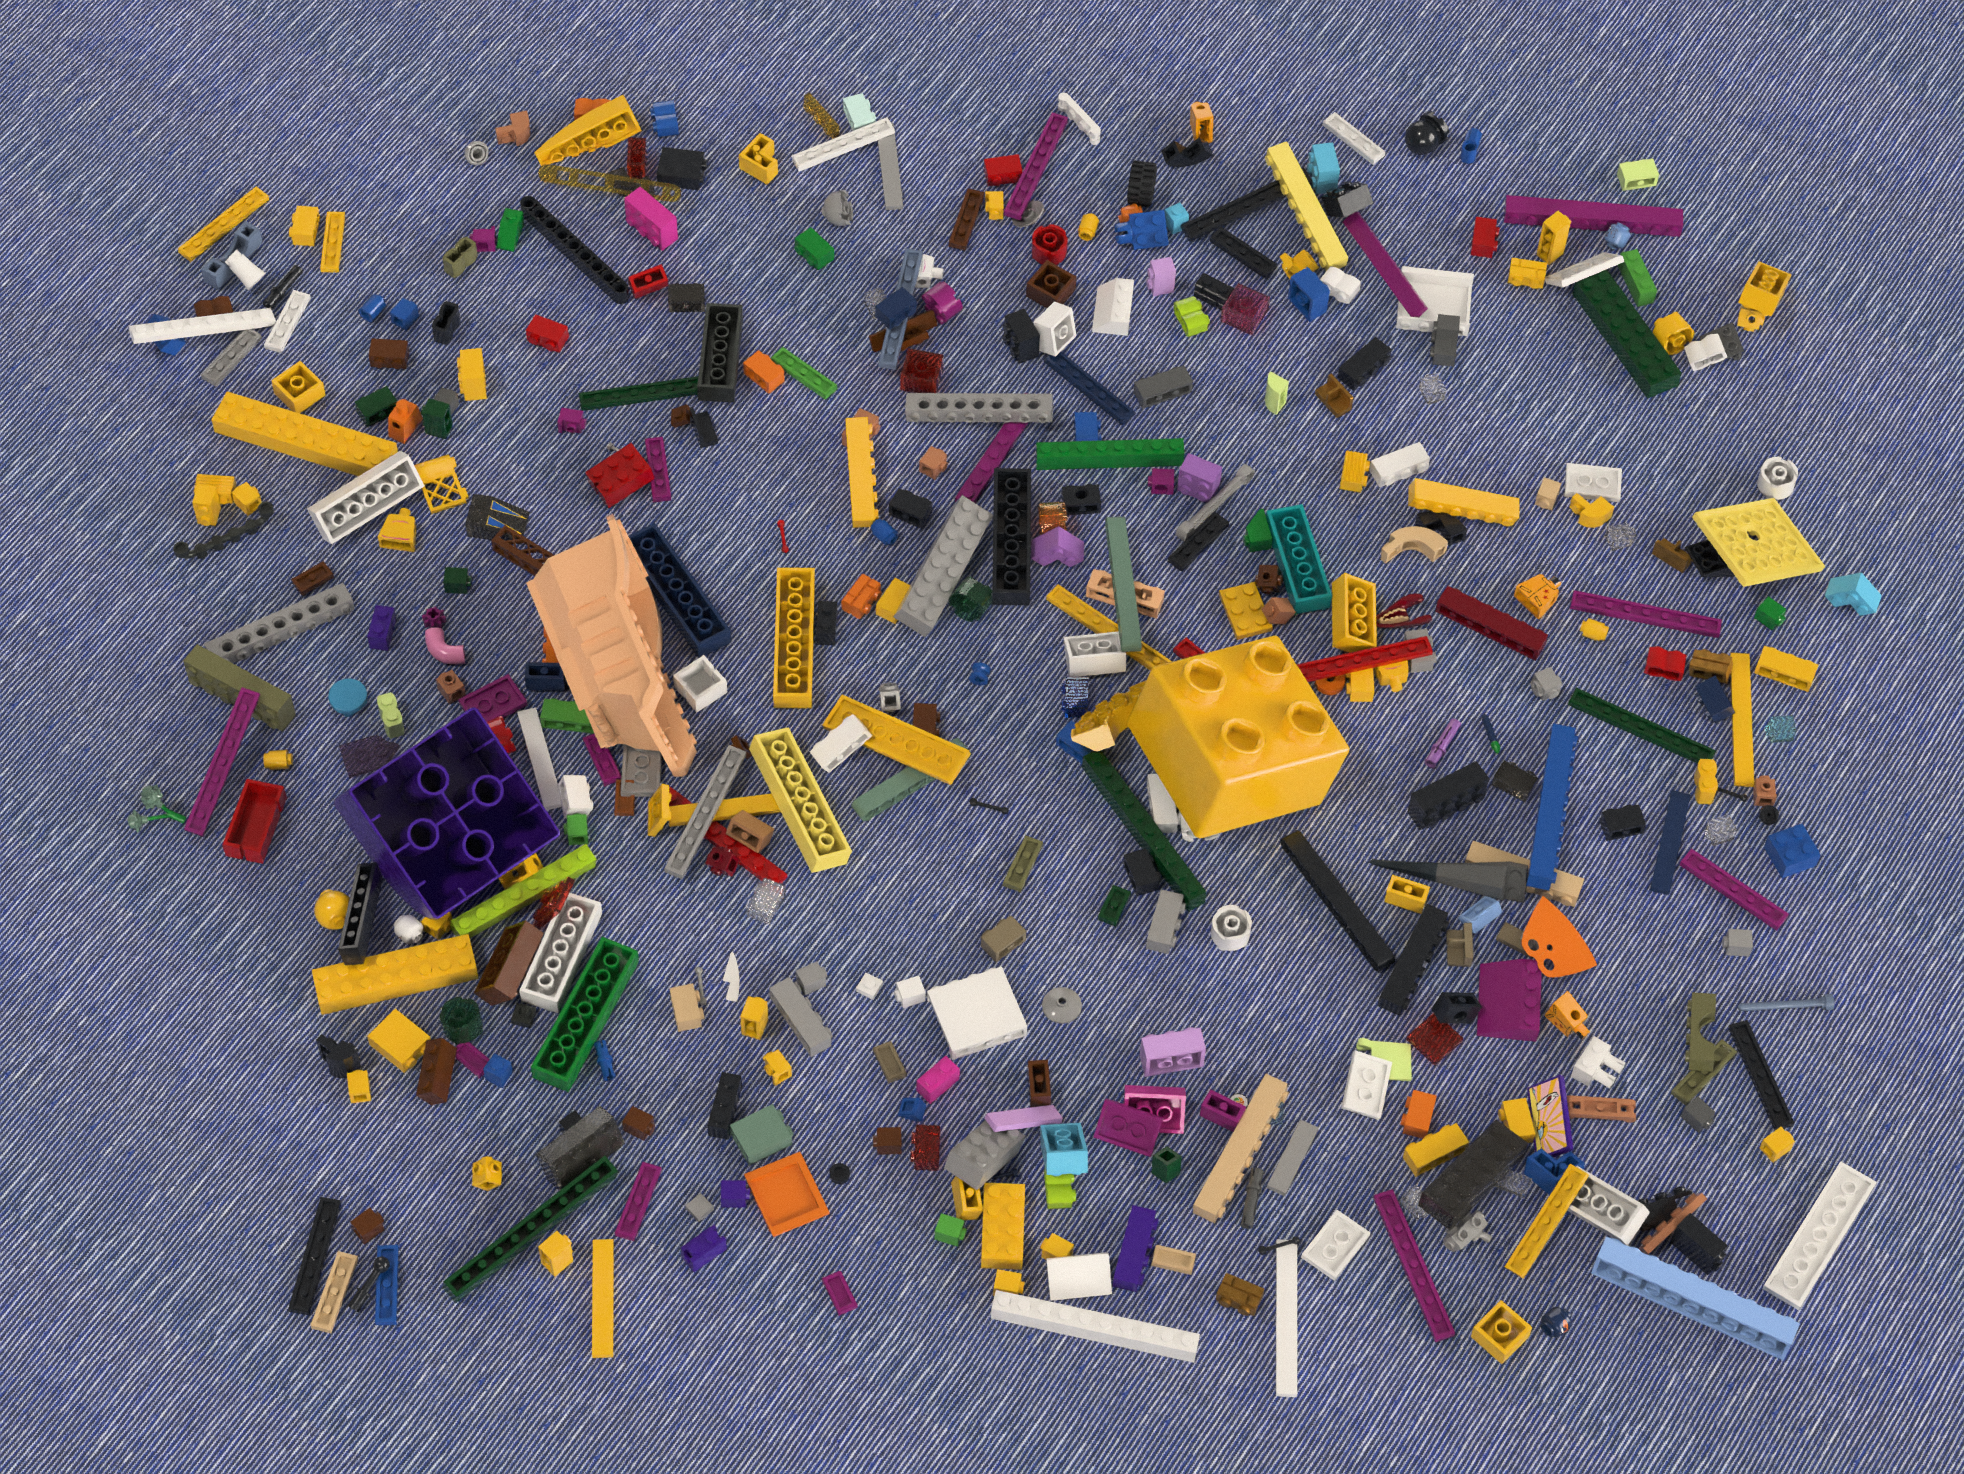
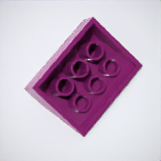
M1515 959L1480 964L1478 1001L1482 1008L1477 1014V1036L1537 1041L1540 1029L1542 972L1538 968L1536 960Z

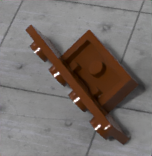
M932 309L908 319L901 351L929 339L926 330L937 326L936 317ZM887 328L869 335L873 352L882 349Z

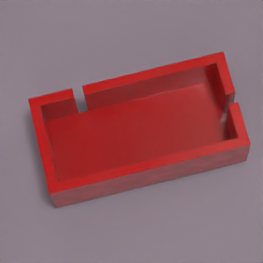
M246 779L222 844L225 856L242 860L245 857L246 861L264 863L280 819V813H282L287 799L284 786Z

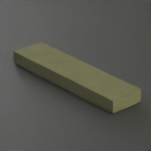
M1721 1039L1714 1046L1713 1072L1691 1070L1672 1089L1671 1094L1687 1106L1737 1054V1051Z

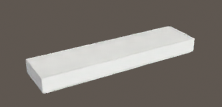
M1336 112L1323 121L1322 125L1372 165L1385 156L1386 152Z
M296 290L292 291L264 344L265 349L282 353L311 299L309 294Z

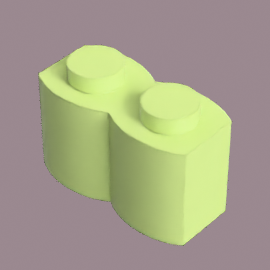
M391 692L379 695L377 697V704L387 736L392 739L404 735L403 719L401 712L398 710L396 697Z

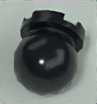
M1427 111L1418 121L1410 124L1405 132V143L1411 152L1418 155H1426L1432 152L1438 144H1442L1448 139L1449 129L1442 117L1438 119L1434 116L1435 112Z

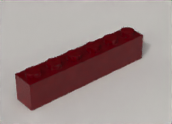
M1447 586L1437 601L1435 612L1534 661L1537 660L1546 645L1548 634L1544 633V631L1536 629L1524 621H1519L1508 613H1503L1493 606L1477 600L1473 596H1468L1457 588Z

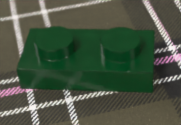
M1112 885L1100 910L1098 920L1116 927L1131 896V891Z

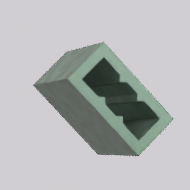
M773 1104L730 1124V1134L749 1166L792 1145V1136H794L792 1129L789 1125L786 1126L784 1124L782 1112L780 1109L776 1110Z

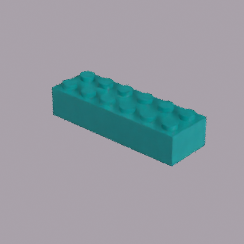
M1303 504L1267 510L1266 519L1272 536V547L1278 566L1282 571L1283 582L1290 603L1296 612L1295 614L1330 608L1332 593Z

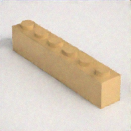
M1472 841L1465 863L1510 861L1526 864L1529 869L1530 860ZM1554 868V872H1557L1555 884L1551 883L1549 891L1526 886V892L1535 893L1547 899L1561 902L1565 906L1575 907L1584 878Z

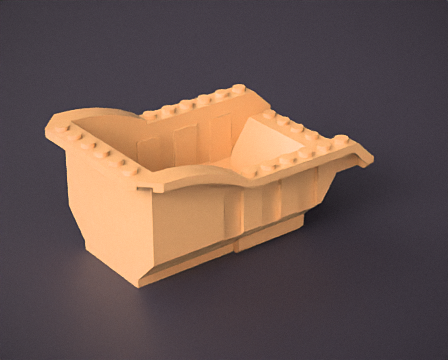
M611 514L606 516L610 531L548 558L534 579L526 582L577 707L579 711L585 710L601 749L615 746L616 744H626L635 749L660 751L672 775L683 777L687 775L697 753L694 746L697 744L693 733L689 734L688 732L690 725L687 719H683L681 716L684 711L680 703L676 704L674 700L677 699V695L674 689H670L668 686L671 682L667 673L663 674L661 670L664 669L661 661L663 646L662 623L655 597L646 580L648 573L621 520H616L614 515Z

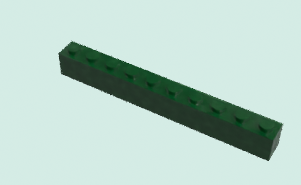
M1101 750L1092 751L1083 756L1082 769L1142 849L1146 848L1148 854L1153 856L1154 866L1173 892L1184 895L1183 902L1186 903L1187 911L1190 912L1204 904L1206 898L1205 889Z
M606 1156L602 1157L443 1281V1289L455 1303L460 1301L617 1177L618 1170Z

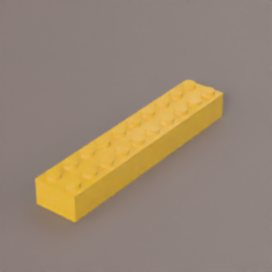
M228 391L211 419L215 433L356 476L362 475L398 452L395 442Z

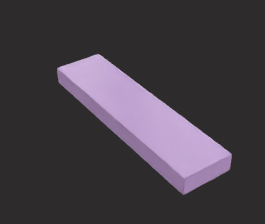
M1054 1105L987 1113L985 1116V1120L994 1132L1060 1124L1063 1119Z

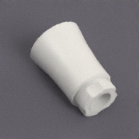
M238 250L225 261L247 290H250L266 274Z

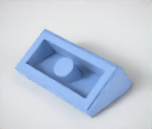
M1484 896L1462 913L1458 919L1463 924L1472 923V933L1476 934L1502 913L1499 901Z

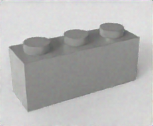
M1161 889L1147 937L1146 949L1169 954L1170 948L1175 947L1177 936H1174L1175 930L1179 931L1182 921L1179 919V916L1184 914L1186 903L1183 902V894Z

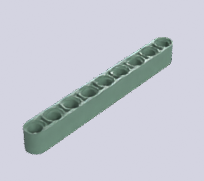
M1106 517L1105 529L1121 652L1141 651L1142 643L1125 517Z

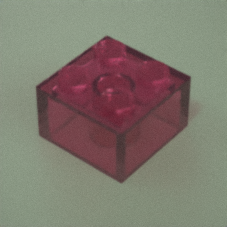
M1238 283L1222 307L1220 321L1253 335L1269 311L1270 297Z

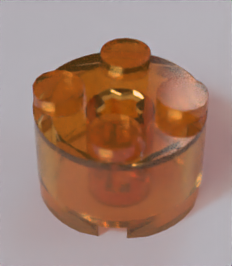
M1065 502L1039 503L1040 535L1058 526L1067 531Z

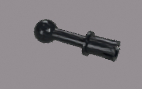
M380 1256L374 1260V1270L361 1289L356 1288L358 1291L348 1306L358 1313L368 1297H371L368 1293L380 1274L389 1269L390 1262L386 1257Z

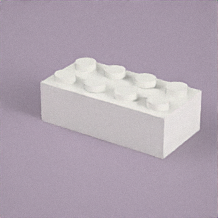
M1576 1166L1589 1176L1567 1211L1628 1246L1650 1212L1642 1203Z

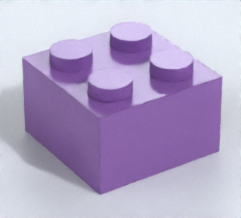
M1188 453L1179 469L1177 491L1197 498L1201 502L1208 503L1220 488L1222 466Z

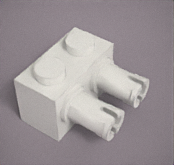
M1594 1036L1574 1065L1571 1077L1586 1086H1589L1592 1081L1596 1080L1610 1089L1616 1077L1606 1073L1601 1067L1606 1065L1620 1074L1626 1062L1611 1055V1046Z

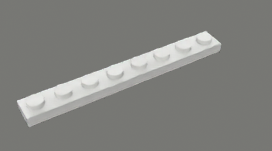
M271 308L131 325L129 326V333L133 343L138 344L270 327L275 325L276 320Z

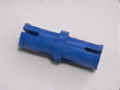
M599 1040L594 1043L598 1057L597 1064L601 1067L603 1080L608 1081L609 1077L611 1081L616 1078L612 1065L613 1058L609 1055L607 1042L602 1040L601 1045Z

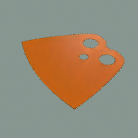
M1542 896L1523 933L1522 947L1526 953L1536 959L1538 968L1547 977H1562L1597 966L1591 951L1576 928L1554 904ZM1530 939L1538 942V950L1533 951L1528 946ZM1548 944L1553 947L1552 951L1547 950ZM1545 959H1550L1553 961V970H1547L1545 968Z

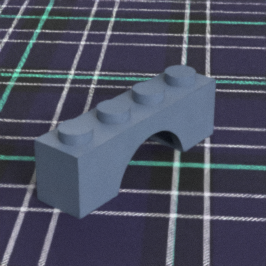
M245 221L234 233L233 242L226 254L219 259L212 257L201 268L204 282L219 290L234 274L225 261L236 250L248 258L262 243L260 229Z

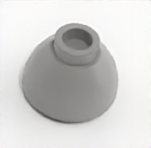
M472 141L465 148V158L472 165H480L488 158V147L481 141Z

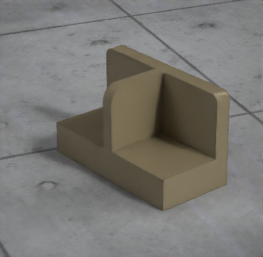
M1464 923L1462 930L1446 931L1448 966L1471 967L1473 961L1472 923Z

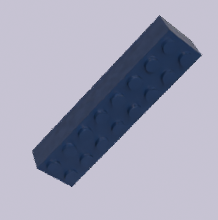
M655 522L629 535L648 573L646 580L654 596L698 658L703 655L706 656L731 643L730 628Z

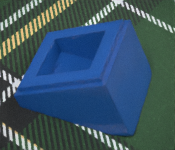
M903 1098L898 1117L922 1122L926 1109L925 1102L921 1098Z

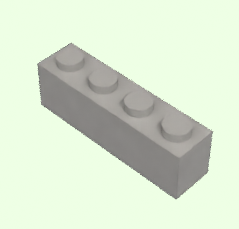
M788 977L769 988V997L810 1057H813L831 1047V1038L833 1036L830 1029L824 1027L821 1023L822 1019L818 1012L814 1013L811 1009L812 1005L809 999L803 997L800 993L801 988L798 983H793L791 978Z

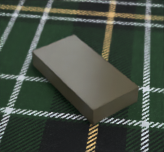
M1505 922L1496 940L1530 958L1532 957L1522 947L1521 935L1524 931Z
M891 1041L873 1047V1053L888 1084L907 1077V1073Z

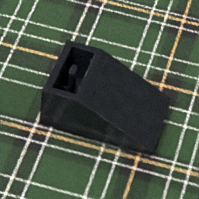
M1708 539L1685 547L1701 577L1735 576Z

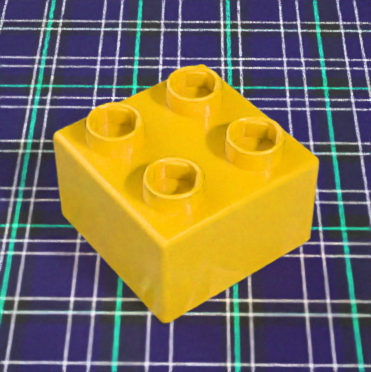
M1270 636L1154 666L1127 721L1128 727L1197 838L1208 837L1320 805L1349 753V746L1278 636Z

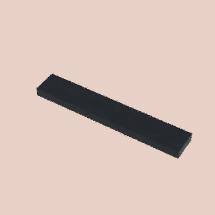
M1748 1020L1729 1025L1728 1030L1774 1131L1780 1127L1785 1129L1794 1126L1793 1118Z
M320 1198L289 1304V1312L310 1315L341 1207V1200Z

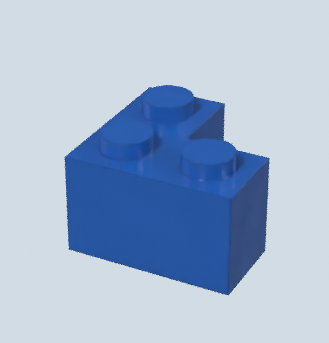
M1541 1148L1527 1157L1524 1174L1550 1195L1569 1164L1584 1169L1585 1163L1571 1151L1555 1160Z

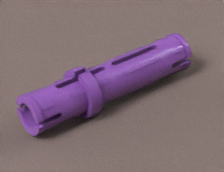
M1452 718L1437 743L1432 745L1431 752L1424 762L1428 767L1435 768L1439 759L1445 755L1446 748L1461 727V723L1457 719Z

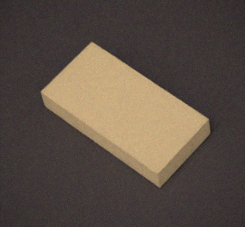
M1156 1245L1151 1266L1191 1275L1196 1254Z

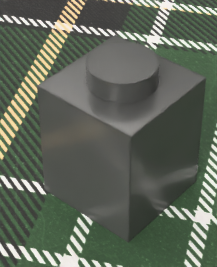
M443 387L440 388L433 399L450 404L451 416L459 405L458 393Z
M1697 1096L1683 1109L1681 1117L1699 1133L1703 1129L1707 1130L1714 1123L1715 1111Z

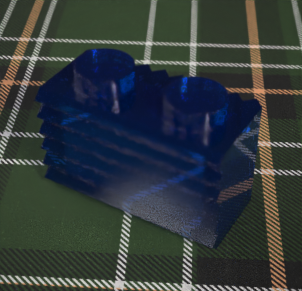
M1065 676V683H1061V694H1065V699H1061V711H1065L1066 718H1080L1088 712V677Z

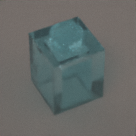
M1793 715L1770 717L1768 724L1765 725L1766 736H1769L1770 743L1793 741L1797 732Z

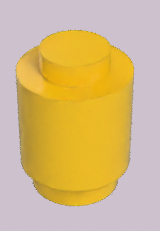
M1088 213L1082 216L1078 228V236L1082 240L1090 241L1095 236L1099 224V219L1096 215Z
M1590 618L1587 621L1583 620L1580 631L1583 632L1582 636L1596 641H1605L1609 630L1605 623Z
M275 750L264 753V767L270 770L289 769L290 765H293V755L288 750Z

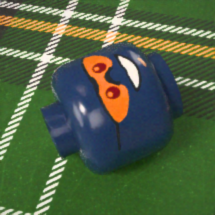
M1553 1307L1541 1317V1329L1547 1336L1559 1338L1572 1327L1571 1314L1566 1309Z

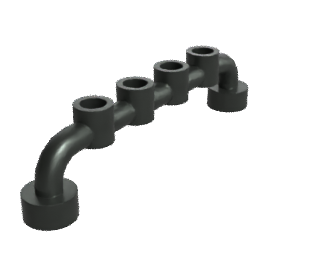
M265 501L259 504L260 518L247 520L245 525L239 528H230L225 535L213 536L210 542L205 544L199 543L191 551H189L186 542H177L173 547L175 556L184 559L197 556V558L203 559L207 556L208 550L220 551L224 548V543L229 540L237 543L241 540V535L246 532L250 535L256 534L258 532L257 527L266 523L274 514L272 503Z

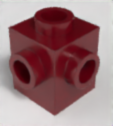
M713 846L711 852L707 855L705 864L711 868L710 872L715 875L721 876V874L732 877L740 859L732 853V850L724 846L721 849Z

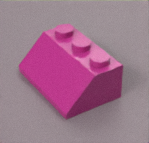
M1125 1085V1105L1163 1117L1159 1133L1184 1134L1185 1088Z

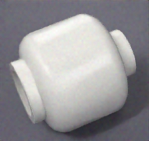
M402 915L394 923V933L406 944L416 943L423 936L424 927L413 915Z

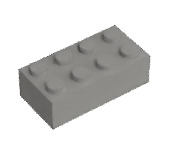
M985 1120L950 1151L944 1169L978 1190L1019 1153L1026 1135L1017 1129L994 1132Z

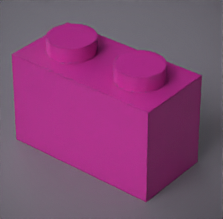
M947 1056L943 1057L917 1080L916 1091L931 1104L959 1080L960 1068Z

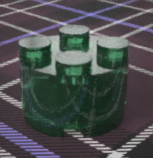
M968 576L951 594L949 605L950 607L953 605L955 608L954 613L961 619L968 622L978 621L992 604V589Z
M455 997L448 1000L442 1006L439 1018L443 1032L450 1041L458 1045L470 1042L482 1034L483 1021L479 1007L474 1000Z

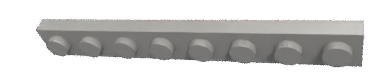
M728 745L664 868L665 873L683 879L746 757V751Z

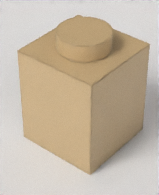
M1544 477L1536 496L1535 505L1543 509L1552 510L1562 483Z

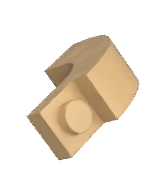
M1404 527L1390 534L1389 542L1381 549L1380 559L1386 564L1402 551L1416 550L1434 562L1446 553L1448 541L1437 532L1424 527Z

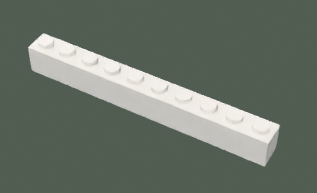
M999 1290L995 1292L991 1308V1319L1195 1362L1200 1336L1198 1333Z

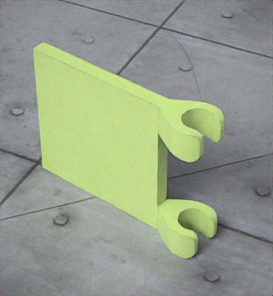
M1366 1038L1358 1039L1356 1044L1358 1051L1371 1050V1056L1392 1062L1389 1080H1412L1411 1044L1371 1041Z

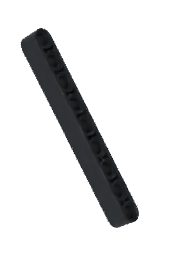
M525 196L520 200L521 211H523V217L615 303L625 304L628 302V284L534 197Z
M1296 830L1281 838L1280 843L1283 850L1372 968L1379 972L1395 963L1391 950L1303 834Z

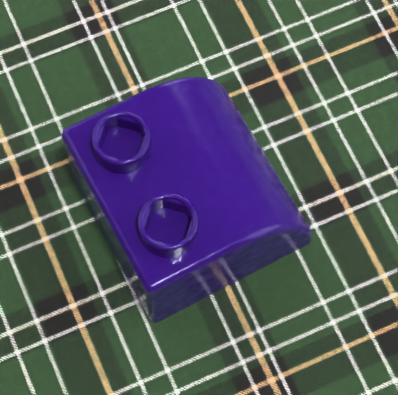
M475 707L469 708L334 799V806L372 862H377L380 873L411 908L429 919L443 917L560 835L559 828L479 710Z

